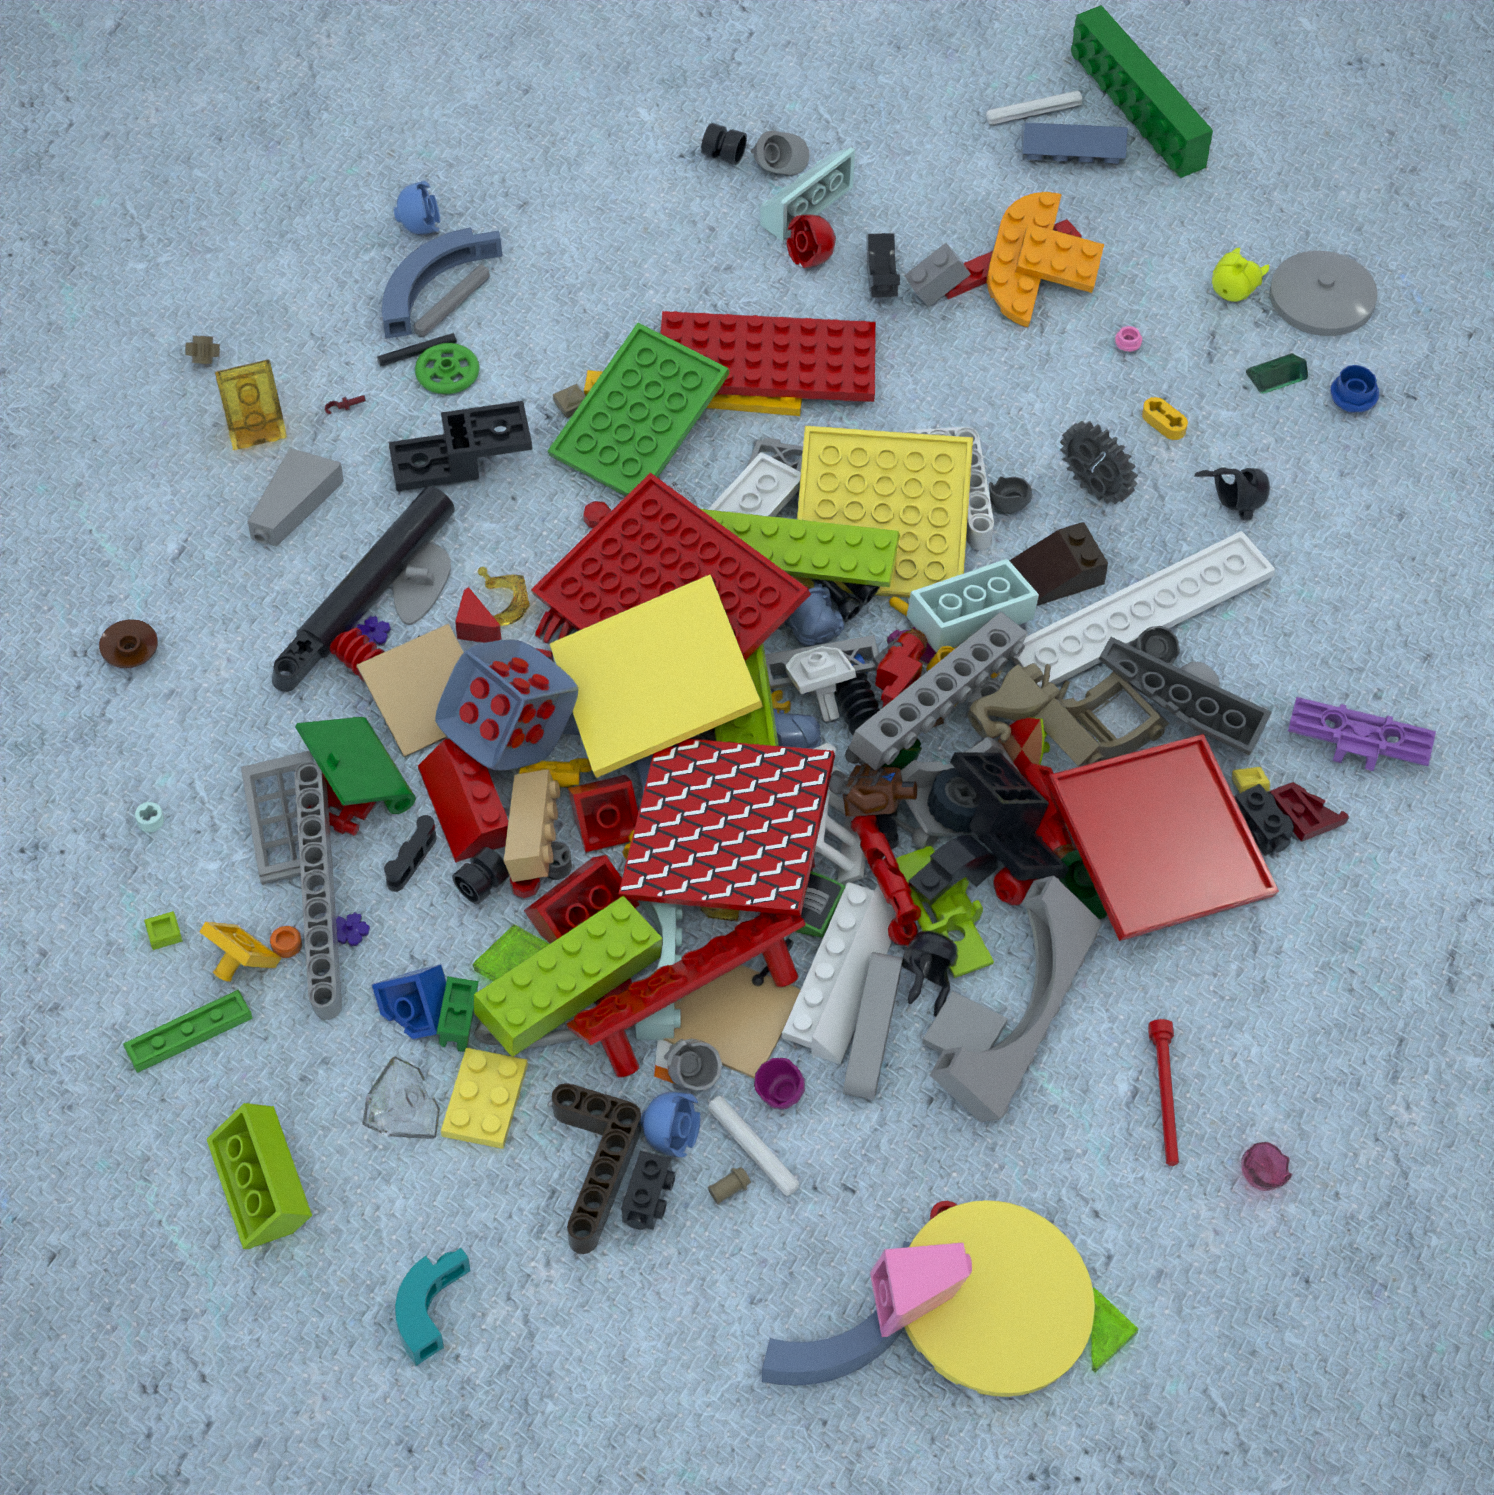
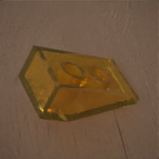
M270 359L215 372L225 424L233 450L287 438Z

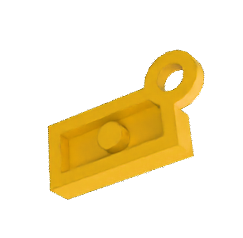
M576 758L570 762L540 761L533 765L521 767L519 774L549 769L553 781L557 780L559 787H571L579 785L580 772H589L592 768L589 759Z

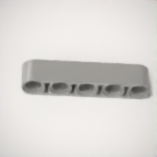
M876 952L871 954L844 1081L843 1094L875 1100L902 970L903 957Z

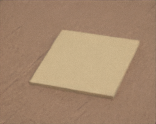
M449 624L357 664V668L403 757L447 738L435 721L436 710L454 666L464 653Z
M740 965L681 998V1001H675V1009H681V1027L674 1028V1038H664V1041L675 1044L680 1039L702 1040L718 1051L723 1066L755 1079V1073L761 1064L769 1060L801 989L792 985L777 987L773 978L768 975L764 977V983L761 986H755L752 983V978L754 975L760 974V972Z

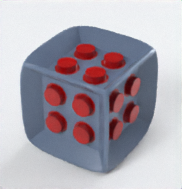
M514 639L487 642L467 649L455 664L438 703L435 721L448 738L480 764L497 771L517 769L543 761L554 750L576 704L578 686L553 661L525 642Z

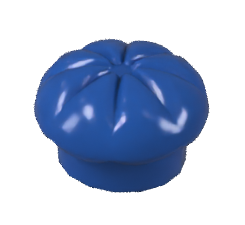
M1349 365L1343 368L1340 375L1331 384L1330 391L1333 402L1347 412L1360 413L1368 411L1379 399L1376 377L1369 369L1363 366Z

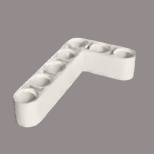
M971 427L905 431L904 433L973 437L966 539L968 545L973 549H987L992 543L994 519L978 432Z

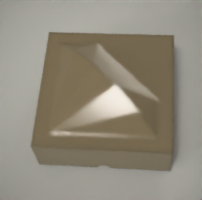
M575 384L554 393L553 401L564 416L568 418L574 414L586 396L579 386Z

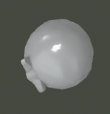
M680 1039L675 1044H672L664 1055V1059L667 1060L670 1078L683 1089L693 1091L708 1089L717 1082L721 1075L722 1062L718 1051L702 1040Z

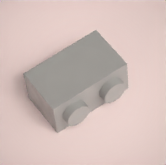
M944 243L905 274L904 277L915 293L930 307L971 275V273L947 243Z

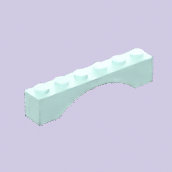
M640 901V906L651 917L658 929L659 935L663 938L661 959L657 969L666 965H673L682 960V955H676V947H682V928H676L677 920H683V905ZM674 1002L636 1023V1040L674 1038V1028L681 1027V1009H675Z

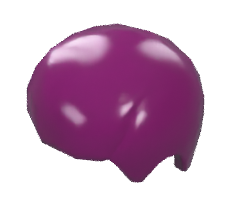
M772 1058L761 1064L755 1073L754 1087L760 1098L768 1106L783 1110L798 1103L805 1092V1078L799 1068L789 1059Z

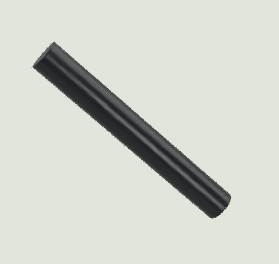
M451 333L377 356V360L381 367L420 355L434 345L457 343L455 334Z

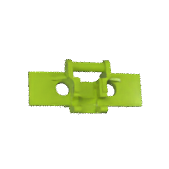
M932 846L896 858L899 869L904 874L908 884L909 880L931 861L930 855L935 852ZM967 877L954 884L930 906L938 921L934 924L922 902L926 901L911 888V897L915 905L919 906L922 911L921 917L917 920L922 931H935L948 938V933L953 930H958L964 934V939L954 941L958 948L957 954L959 955L956 965L949 967L954 978L994 964L987 947L974 925L980 919L983 907L979 900L971 903L966 894V889L969 885Z

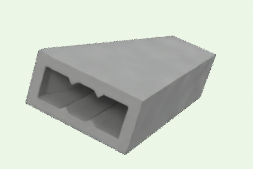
M289 448L247 521L251 539L261 544H270L277 547L342 484L344 479L341 462Z

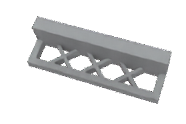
M871 635L765 654L770 690L793 686L794 683L788 675L785 678L773 680L772 676L786 674L785 666L795 654L821 646L841 649L848 661L854 664L853 668L855 671H864L865 673L876 671L877 666L874 664V658L879 652L875 636ZM860 654L864 660L873 658V662L862 664L854 659V657Z

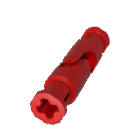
M856 816L851 821L850 827L852 831L857 832L861 841L860 848L874 876L877 878L886 902L892 905L896 913V923L900 926H905L915 922L921 917L922 911L919 906L915 905L911 897V888L904 874L899 869V864L885 835L879 831L876 825V816Z

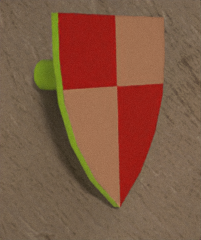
M1033 717L1020 719L1009 725L1011 736L1008 741L1002 743L1001 736L997 741L1003 745L1019 772L1028 782L1029 779L1024 770L1032 763L1041 765L1043 754L1050 751L1049 743L1044 742L1048 734L1044 731L1043 719Z

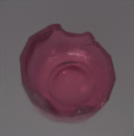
M1269 1142L1251 1145L1242 1156L1241 1171L1250 1186L1260 1191L1276 1190L1284 1186L1292 1177V1173H1289L1288 1169L1289 1157L1282 1154L1277 1146Z

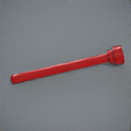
M1158 1019L1148 1024L1149 1039L1156 1045L1166 1164L1175 1166L1179 1163L1169 1055V1044L1174 1037V1028L1172 1021Z

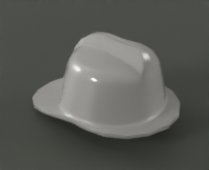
M766 131L760 136L755 147L751 149L756 163L761 168L773 173L796 175L805 169L809 161V149L806 142L800 136L791 133Z

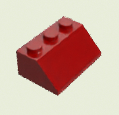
M607 855L592 857L527 907L524 912L539 934L551 944L620 898L618 893L622 877ZM628 900L635 909L640 905L637 900Z

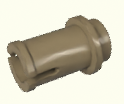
M733 1167L730 1169V1174L713 1185L708 1186L710 1195L718 1205L739 1190H747V1185L751 1181L742 1167L738 1169Z

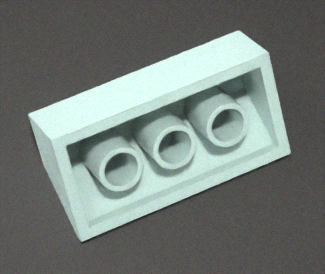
M850 147L831 153L823 160H819L806 173H802L789 186L782 188L773 198L765 201L760 207V226L784 241L791 235V230H788V226L794 217L805 214L817 215L853 188L855 150Z

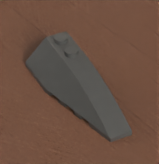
M1110 637L1099 657V660L1120 678L1155 703L1176 715L1193 729L1247 755L1252 754L1272 713L1263 707L1113 637Z

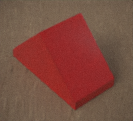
M469 587L464 589L455 621L457 639L482 643L502 640L500 624Z

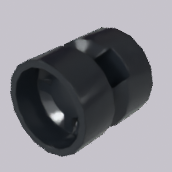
M711 122L706 128L702 139L701 153L716 159L721 156L722 161L737 165L745 152L747 134L734 129L727 131L725 126Z
M483 847L470 859L471 864L465 863L452 875L457 889L474 904H480L491 894L490 889L492 887L497 888L510 876L504 860L488 847Z

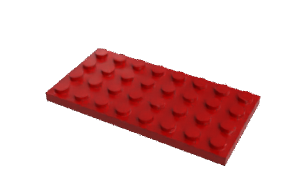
M662 311L660 334L729 369L730 374L716 394L874 402L876 322Z

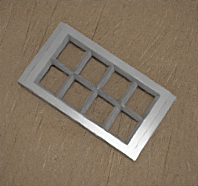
M310 751L241 767L258 873L262 885L301 875L300 858L297 859L294 843L298 841V835L293 836L290 821L292 818H297V811L289 813L286 796L296 793L295 788L285 790L282 774L295 771L302 762H314ZM276 775L279 792L257 797L255 780ZM316 777L309 778L308 780H306V782H311L315 780ZM280 798L283 815L261 820L258 803ZM312 804V805H311V808H307V809H313V808H315L318 804ZM285 821L287 837L265 843L262 826ZM313 831L309 836H315L320 831ZM289 844L291 861L269 866L266 849ZM322 858L312 860L311 864L318 863Z

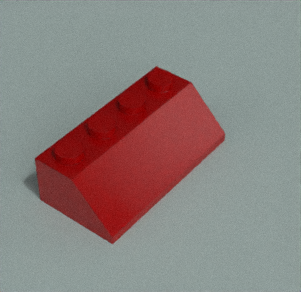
M450 738L443 740L418 765V770L456 863L473 857L483 847H488L492 850L505 847L509 820L487 767L469 756Z

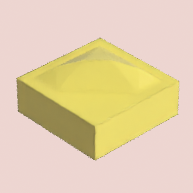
M1261 767L1232 771V781L1239 793L1258 784H1261L1265 791H1270V781Z

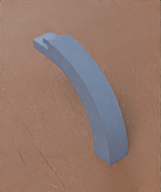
M471 227L460 229L436 237L411 252L394 270L384 291L382 316L385 339L412 335L410 316L413 304L421 290L436 276L450 268L467 262L502 257L499 231L473 235Z
M904 1241L902 1248L909 1247L911 1243ZM876 1309L865 1321L853 1329L828 1339L810 1342H789L770 1338L762 1367V1382L798 1386L832 1381L849 1375L878 1358L900 1336L905 1327L888 1337H881Z

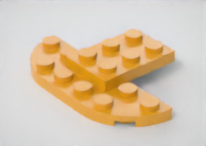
M1038 192L1029 194L1016 200L1008 207L998 229L987 272L988 292L990 297L994 298L1001 308L1000 312L1013 322L1027 328L1030 324L1041 279L1092 293L1101 261L1104 244L1053 230L1062 196L1059 193Z

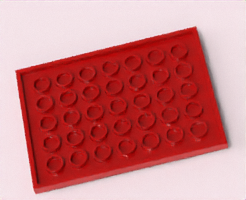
M651 472L531 589L535 597L580 631L711 575L745 661L811 595L807 587Z

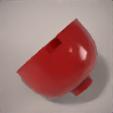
M809 214L798 215L791 220L788 226V230H791V238H787V248L792 261L796 265L801 263V268H811L829 260L836 243V236L830 223L821 216Z

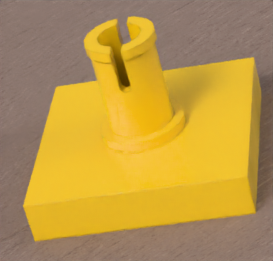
M205 921L199 931L225 951L216 969L213 970V973L224 981L231 982L240 963L250 967L276 968L281 960L280 956L236 924Z

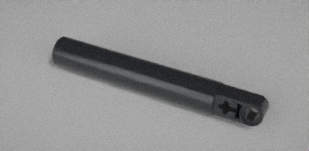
M432 486L425 487L297 630L296 638L274 662L272 684L277 690L283 692L293 690L321 658H326L331 653L330 645L339 634L350 631L452 516L455 512V507L451 499L444 492ZM288 671L292 675L285 676L282 675L280 672Z

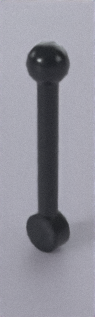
M787 938L785 943L790 951L794 941ZM767 965L760 974L753 976L752 983L755 986H761L764 983V977L769 973Z

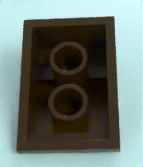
M1084 522L1055 531L1009 560L1039 594L1036 606L1104 585L1108 568L1107 560Z

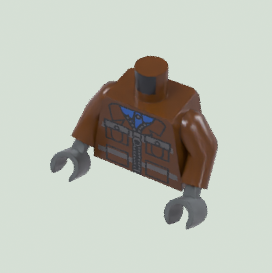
M849 746L845 752L846 760L853 764L859 763L860 765H855L849 777L845 773L835 770L829 782L831 792L835 794L843 793L845 817L892 814L896 812L901 800H916L918 792L916 781H902L899 768L880 767L875 771L849 749Z

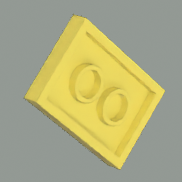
M466 1048L441 1128V1136L504 1149L528 1067L527 1059Z

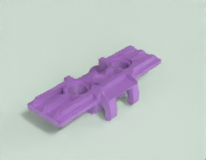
M1296 697L1288 732L1336 743L1333 757L1334 762L1342 763L1346 753L1350 752L1366 756L1365 769L1374 771L1379 754L1429 766L1436 731L1393 721V717L1388 715L1384 718L1347 709V705L1343 704L1336 707ZM1330 720L1334 722V728L1328 727L1325 721ZM1398 737L1399 741L1390 743L1387 741V738Z

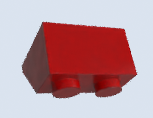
M626 774L568 788L574 819L585 852L630 842L629 836L635 829L638 808L632 781Z

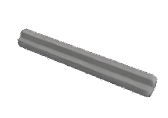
M483 264L478 265L414 323L415 333L421 337L425 336L490 277V270Z

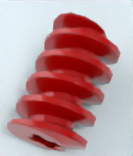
M353 628L348 632L339 634L331 643L330 651L364 682L357 664L384 653V650L377 649L375 642H369V637L362 635L359 628Z

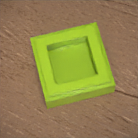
M174 911L144 919L152 950L183 942Z

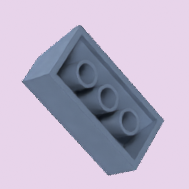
M1025 122L1022 123V154H1027V159L1042 160L1043 155H1053V161H1068V156L1078 157V162H1094V157L1104 158V163L1119 164V159H1126L1128 127Z

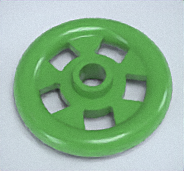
M442 343L428 348L419 356L415 365V375L418 382L431 392L454 394L467 389L475 382L480 366L476 355L467 347L455 343ZM442 354H453V357H442ZM466 360L469 366L461 367L459 361ZM429 361L435 362L433 368L426 367ZM436 375L442 380L438 383L431 380V378ZM458 375H461L463 377L461 380L457 382H454L452 380Z

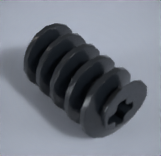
M855 671V678L835 684L836 691H834V694L837 697L838 704L841 706L845 722L848 724V729L852 735H854L856 729L880 711L878 701L874 699L875 694L871 690V684L867 681L868 676L864 671Z

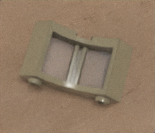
M1114 672L1087 691L1085 699L1076 701L1074 698H1053L1034 717L1043 719L1044 731L1078 767L1133 753L1150 740L1156 741L1164 734L1165 727L1170 724L1137 689Z

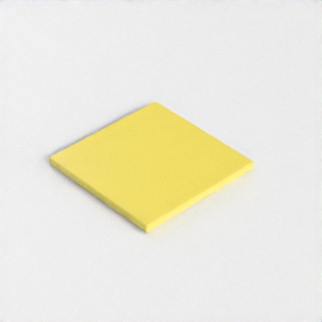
M711 575L550 643L556 665L565 671L578 686V697L572 712L596 778L763 707Z

